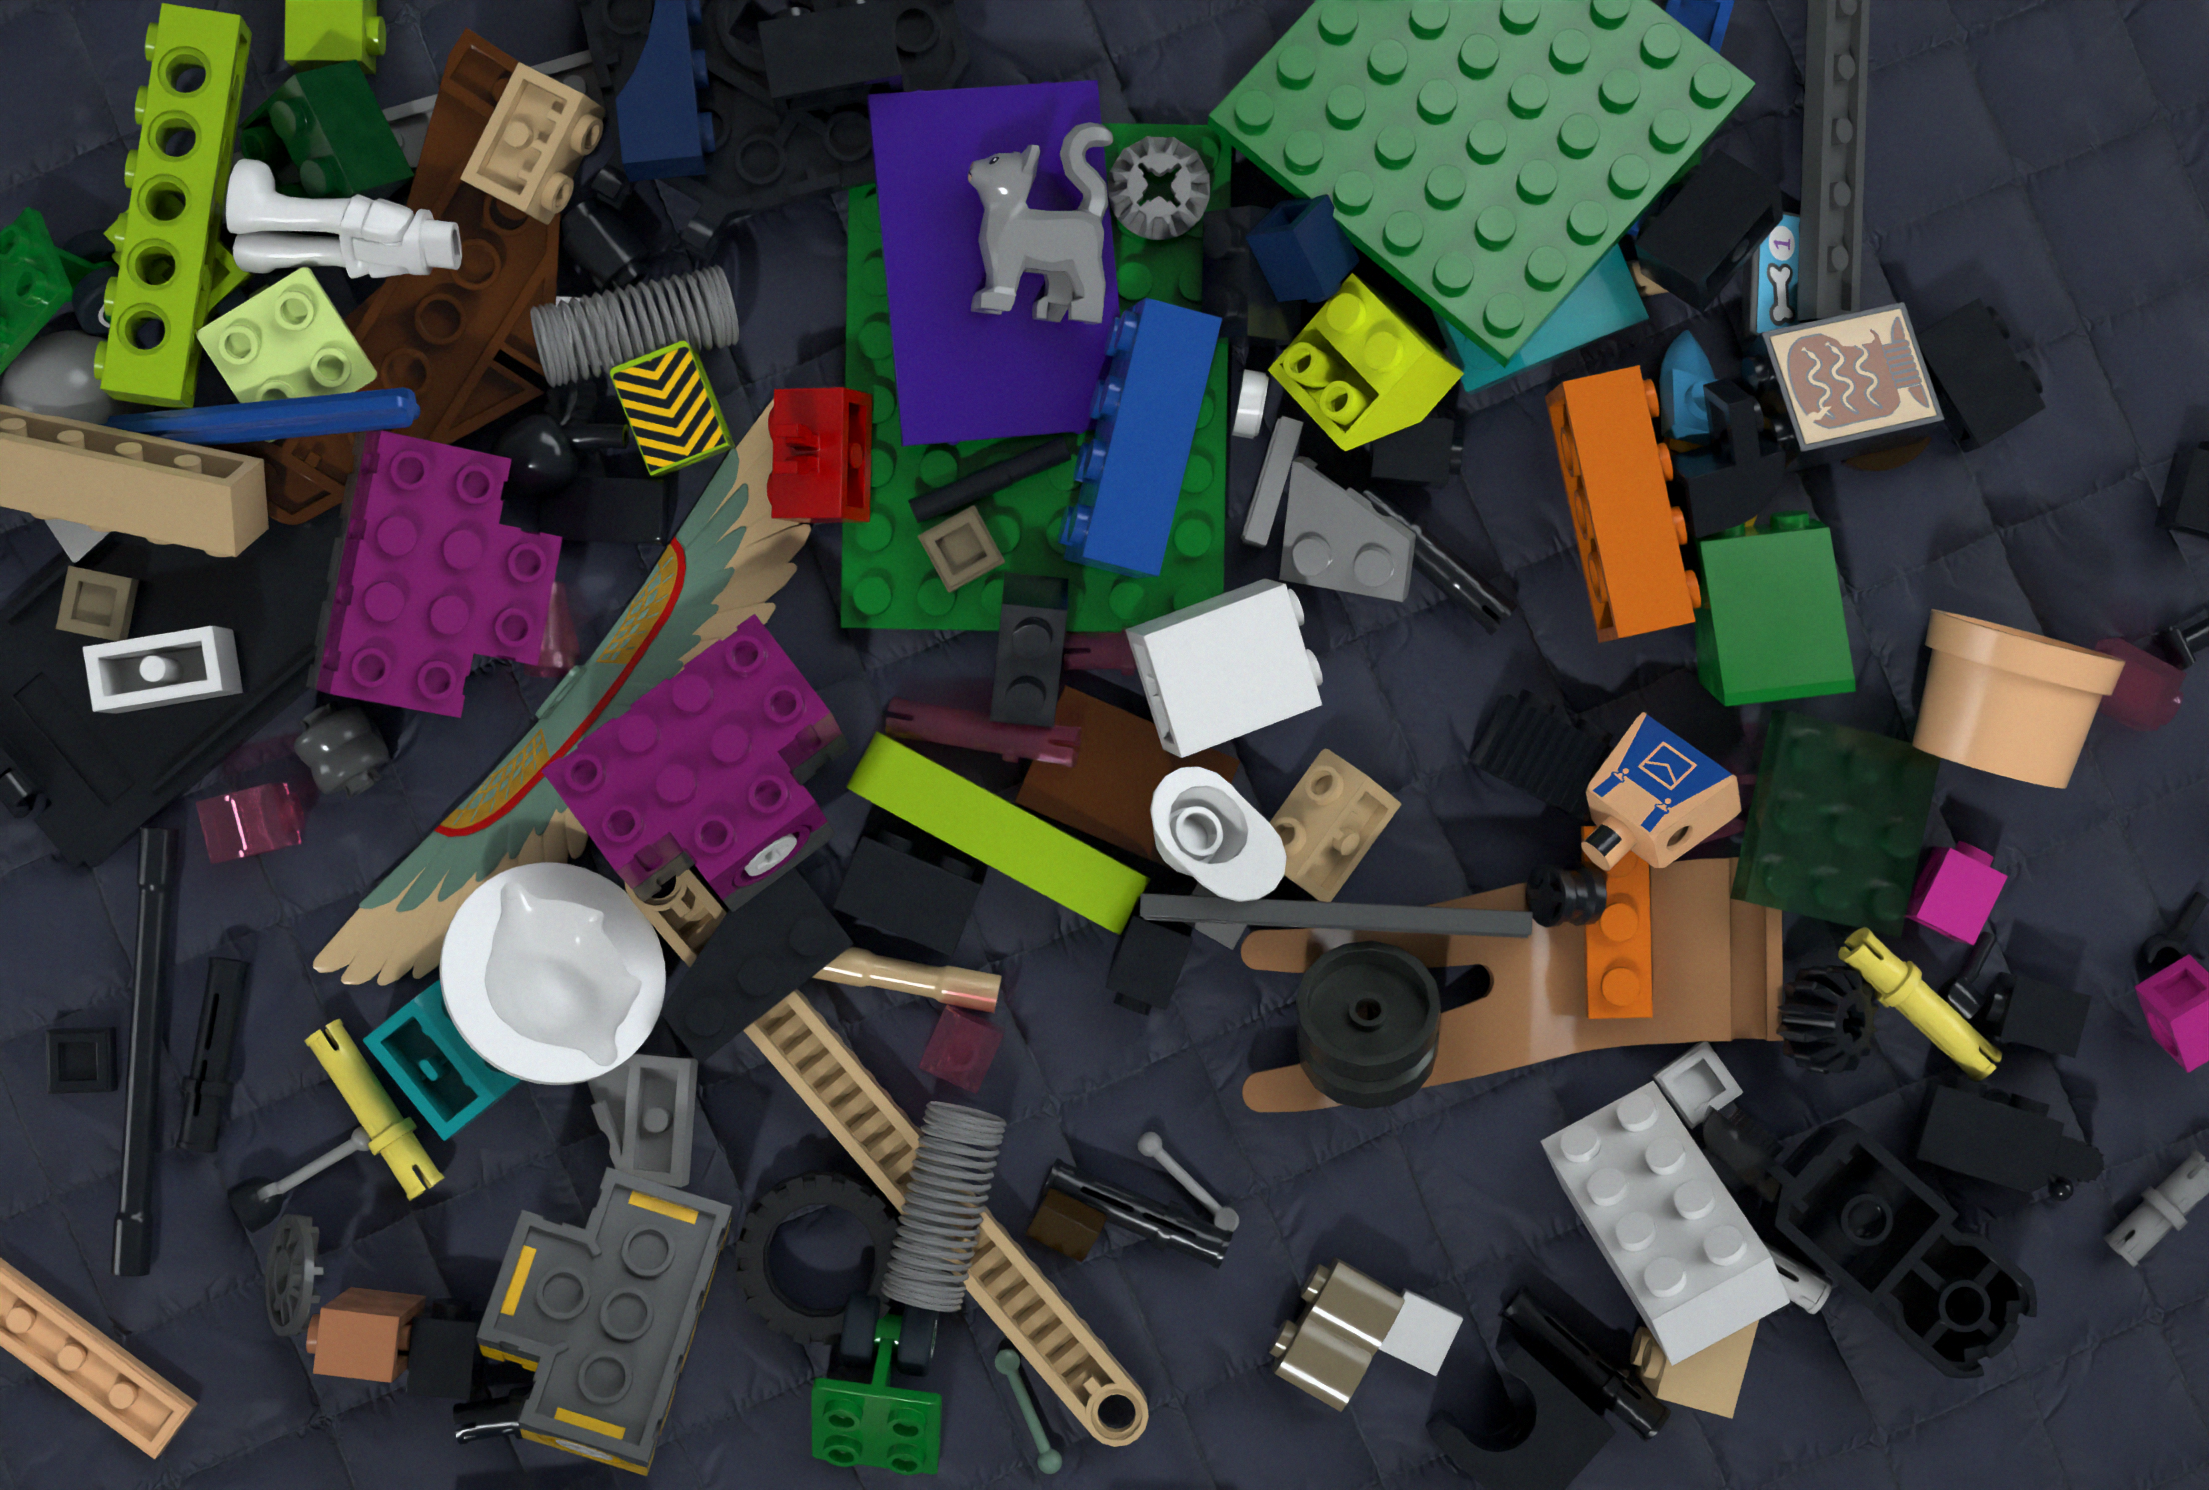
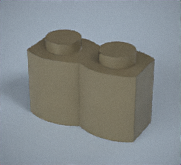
M1334 1256L1327 1268L1318 1263L1312 1270L1300 1293V1297L1308 1301L1303 1312L1295 1323L1288 1319L1282 1323L1270 1344L1268 1353L1276 1357L1271 1366L1274 1374L1342 1412L1362 1380L1374 1354L1394 1324L1405 1299L1398 1292Z

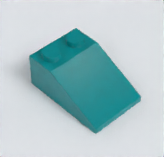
M1618 243L1506 368L1501 366L1431 308L1453 362L1464 373L1460 379L1466 393L1474 395L1649 319Z

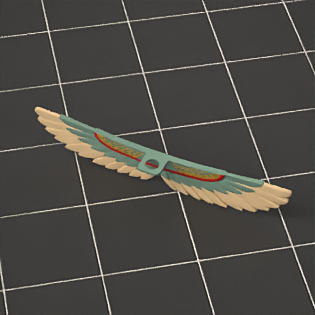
M774 398L738 446L730 450L642 588L591 658L583 666L576 665L569 671L535 715L540 719L537 724L485 781L359 903L360 908L315 958L313 968L319 973L334 972L349 965L341 977L343 984L359 985L371 980L380 972L377 983L383 986L399 980L413 968V977L420 979L439 966L441 949L447 929L458 909L479 886L499 873L514 867L541 862L568 864L569 853L574 859L580 857L586 849L589 835L541 770L559 757L561 759L578 748L577 744L613 717L615 720L631 709L630 705L666 678L670 680L685 669L683 667L685 664L719 639L723 641L738 630L736 628L753 614L759 618L763 625L768 622L776 609V605L765 602L783 588L796 573L798 566L789 562L803 548L812 531L809 524L799 525L800 523L771 518L772 505L767 496V480L772 472L773 441L769 435L768 418L771 409L774 407Z

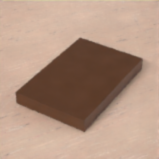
M1065 685L1056 706L1054 727L1046 728L1015 802L1174 870L1163 860L1156 848L1150 813L1153 792L1165 776L1179 768L1201 767L1216 772L1231 784L1240 760L1212 748L1204 749L1183 758L1163 750L1155 723Z

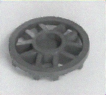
M299 1214L284 1215L277 1223L270 1242L265 1277L266 1306L270 1324L278 1336L300 1335V1333H307L310 1323L311 1303L320 1302L321 1296L313 1287L314 1275H323L324 1267L315 1264L320 1232L318 1227H312V1216H301Z

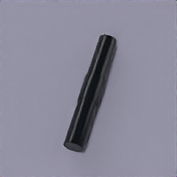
M1061 436L1008 459L997 461L968 473L967 476L911 498L908 502L917 523H921L971 501L980 500L1011 487L1017 482L1068 462L1072 458Z

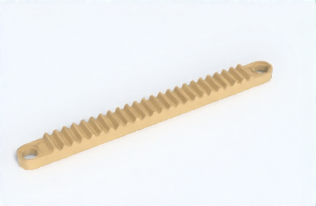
M690 867L680 876H676V884L673 891L664 898L650 897L643 902L625 882L626 891L632 902L689 968L729 911L723 900L712 891L693 867ZM798 989L745 1029L744 1032L902 1215H911L904 1212L901 1206L905 1203L915 1204L907 1201L904 1198V1194L907 1192L919 1193L909 1189L906 1184L910 1181H919L910 1176V1171L923 1170L914 1166L912 1161L916 1158L927 1159L917 1155L915 1149L919 1147L931 1148L918 1141L919 1137L925 1136L924 1133L910 1121L906 1112L893 1101L887 1090L879 1085L874 1075L861 1064L856 1054L830 1028L825 1018L811 1006L806 996ZM952 1189L969 1196H976L972 1191ZM952 1201L968 1208H979L971 1203ZM986 1207L984 1212L979 1213L983 1218V1222L977 1225L980 1229V1234L974 1236L978 1242L976 1246L971 1247L975 1254L972 1258H969L972 1263L971 1268L966 1270L969 1278L963 1281L967 1291L1093 1437L1101 1443L1113 1447L1125 1446L1137 1440L1146 1429L1149 1418L1147 1398L1142 1389L1109 1352L1104 1342L1092 1332L1086 1321L1078 1316L1073 1306L1060 1295L1055 1285L1043 1275L1036 1263L1029 1259L1023 1248L1010 1237L1005 1227L997 1222ZM949 1212L965 1219H976L968 1214ZM949 1224L965 1231L973 1230L965 1225ZM946 1235L961 1242H971L964 1237ZM945 1247L958 1253H968L961 1248ZM945 1259L957 1265L965 1264L960 1260ZM951 1271L954 1276H962V1274L956 1271ZM1119 1394L1126 1396L1132 1401L1135 1407V1415L1130 1424L1123 1428L1114 1429L1106 1426L1098 1416V1409L1105 1398L1110 1395Z

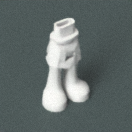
M241 159L236 163L231 173L227 192L226 221L229 232L237 234L233 246V257L236 265L242 271L263 274L270 273L276 268L338 266L345 267L348 276L353 279L370 274L372 278H383L408 273L412 275H429L433 267L458 270L461 265L462 246L458 224L456 222L434 220L430 210L419 209L414 216L413 211L408 207L381 198L372 200L359 194L352 198L309 199L282 195L275 191V179L269 165L259 160ZM285 231L329 232L339 234V237L303 235Z

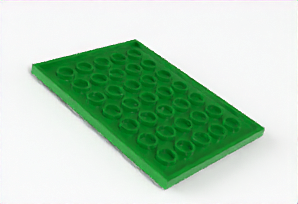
M1102 123L1113 134L1111 145L1104 146L1107 184L1110 170L1124 148L1133 145L1146 136L1175 137L1191 149L1197 150L1209 173L1210 197L1205 212L1231 208L1232 145L1208 125ZM1141 167L1140 170L1144 173L1148 188L1143 194V200L1138 205L1141 207L1147 200L1151 202L1154 198L1160 196L1166 202L1171 201L1177 208L1179 205L1175 202L1170 187L1175 179V174L1179 170L1175 168L1171 173L1167 172L1163 176L1158 177L1152 172L1148 173ZM872 183L849 189L845 388L872 394L870 522L842 523L841 628L998 632L1004 572L1068 578V611L1065 633L1126 634L1125 629L1224 594L1228 344L1216 343L1159 576L1133 578L1063 560L1067 545L1058 543L1062 517L1067 506L1075 507L1082 486V482L1073 480L1074 468L1082 443L1090 444L1095 430L1085 431L1083 434L1069 432L963 441L956 445L940 443L901 447L876 184ZM1110 205L1120 318L1126 309L1136 305V303L1145 298L1202 312L1204 214L1184 234L1171 239L1153 240L1138 236L1124 227L1115 216ZM1058 437H1063L1072 460L1017 482L1011 487L980 500L976 499L926 521L917 523L908 502L909 499L967 476L968 473L992 463L1008 459ZM974 505L1000 551L1005 564L949 594L918 536Z

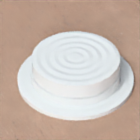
M554 862L526 864L501 872L487 880L464 901L454 915L444 937L440 955V984L443 999L452 1022L463 1039L480 1057L495 1068L521 1080L537 1084L569 1085L581 1083L600 1077L617 1068L630 1058L645 1042L658 1020L663 1005L666 985L665 961L653 925L632 902L628 893L614 882L598 873L571 864Z

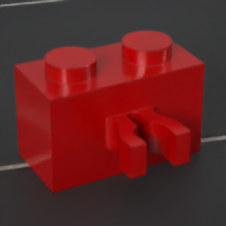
M844 387L774 389V407L771 409L768 418L769 435L773 441L772 472L767 480V496L772 505L771 518L798 523L870 522L872 394Z

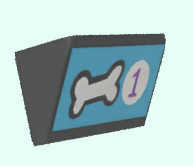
M1783 212L1781 222L1743 265L1740 341L1754 342L1762 332L1806 323L1797 321L1800 214Z

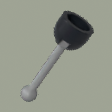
M360 1126L353 1131L350 1140L278 1182H274L265 1176H254L242 1180L227 1189L229 1201L243 1225L251 1233H255L270 1224L280 1214L283 1204V1193L356 1150H370L368 1143L372 1140L364 1127Z

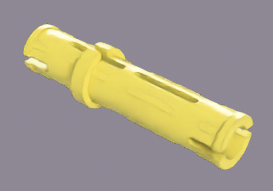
M1867 927L1858 929L1845 940L1844 943L1851 947L1853 951H1849L1846 947H1841L1838 953L1839 959L1847 963L1855 971H1858L1862 978L1872 984V987L1875 989L1874 996L1884 1007H1895L1952 1059L1972 1081H1980L1996 1069V1066L1987 1058L1990 1057L1994 1062H2000L2002 1059L2001 1050L1993 1046L1944 999L1933 991L1921 979L1922 972L1912 961L1902 962Z
M336 1019L325 1026L327 1028L325 1032L337 1050L332 1048L321 1029L310 1035L304 1042L308 1047L310 1046L372 1141L368 1143V1147L373 1155L381 1153L407 1193V1198L411 1201L426 1190L412 1168L417 1170L428 1189L435 1186L445 1177L442 1172L438 1171L414 1135L413 1131L417 1126L412 1118L404 1119L394 1102L343 1027L341 1019Z

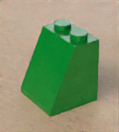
M1790 510L1770 514V523L1745 527V523L1739 526L1700 538H1695L1690 533H1687L1690 570H1693L1696 575L1701 596V607L1693 609L1696 621L1694 622L1698 680L1705 689L1725 707L1856 692L1830 528L1814 518L1809 519L1808 511Z

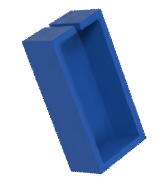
M1145 298L1136 303V305L1126 309L1121 318L1114 317L1112 319L1104 348L1105 355L1113 356L1110 372L1106 381H1097L1089 408V417L1098 419L1094 437L1090 444L1082 443L1074 468L1073 480L1082 482L1078 502L1075 507H1066L1059 529L1058 543L1067 545L1063 560L1133 578L1159 576L1222 318Z

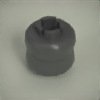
M336 701L313 711L300 721V724L304 725L306 730L294 741V749L299 758L311 768L313 779L321 792L330 795L344 789L347 794L346 797L349 799L364 792L383 779V776L378 773L377 769L388 760L389 752L384 742L372 732L368 717L362 708L353 705L339 710Z

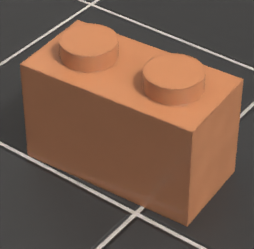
M355 1287L348 1288L324 1305L320 1310V1314H313L310 1320L306 1349L307 1353L315 1354L313 1374L392 1383L408 1369L412 1318L425 1307L426 1296Z

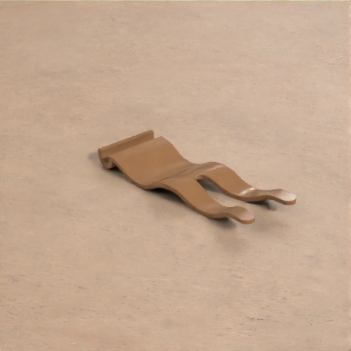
M1781 858L1692 859L1673 861L1665 868H1654L1649 864L1653 1018L1588 1019L1585 1017L1583 926H1575L1569 922H1563L1560 926L1545 928L1537 924L1532 918V935H1528V938L1326 928L1259 929L1249 933L1242 941L1240 948L1241 958L1248 967L1255 970L1306 973L1321 955L1343 944L1371 940L1399 946L1421 960L1426 968L1483 965L1490 975V984L1484 996L1465 1005L1440 1013L1438 1027L1439 1045L1436 1061L1431 1076L1421 1088L1489 1075L1574 1053L1611 1047L1700 1041H1732V1039L1783 1041V1037L1776 1034V1029L1782 1023V1013L1778 1010L1777 1006L1783 1005ZM1527 881L1426 906L1529 911L1526 899ZM1300 1063L1253 1072L1247 1076L1242 1085L1244 1102L1250 1109L1256 1112H1299L1343 1105L1336 1103L1315 1089L1301 1068Z

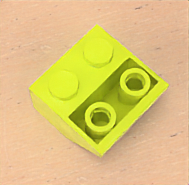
M1354 273L1345 280L1341 289L1331 296L1268 369L1274 378L1328 436L1345 451L1420 423L1464 374L1388 296Z

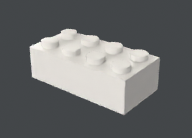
M1654 1081L1541 1141L1562 1189L1672 1366L1790 1303L1772 1255Z

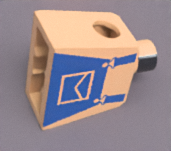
M1642 712L1588 784L1586 796L1591 819L1598 827L1581 843V846L1589 859L1606 871H1609L1630 850L1654 868H1665L1741 812L1737 777L1645 712Z

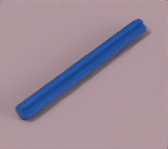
M402 387L109 416L106 423L98 425L199 446L407 428L412 425L413 420L419 418L420 406L416 403L415 392L409 388Z

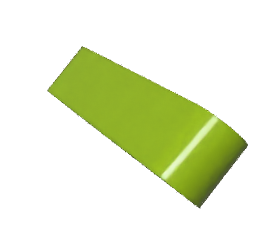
M875 731L846 785V788L1119 935L1122 934L1141 899V894L1144 893L1151 878L878 731Z

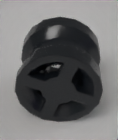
M1587 861L1569 863L1564 869L1554 863L1539 864L1532 870L1527 881V906L1529 911L1533 912L1532 918L1537 924L1545 928L1560 926L1563 922H1569L1575 926L1595 924L1601 918L1606 907V883L1601 871L1595 864Z

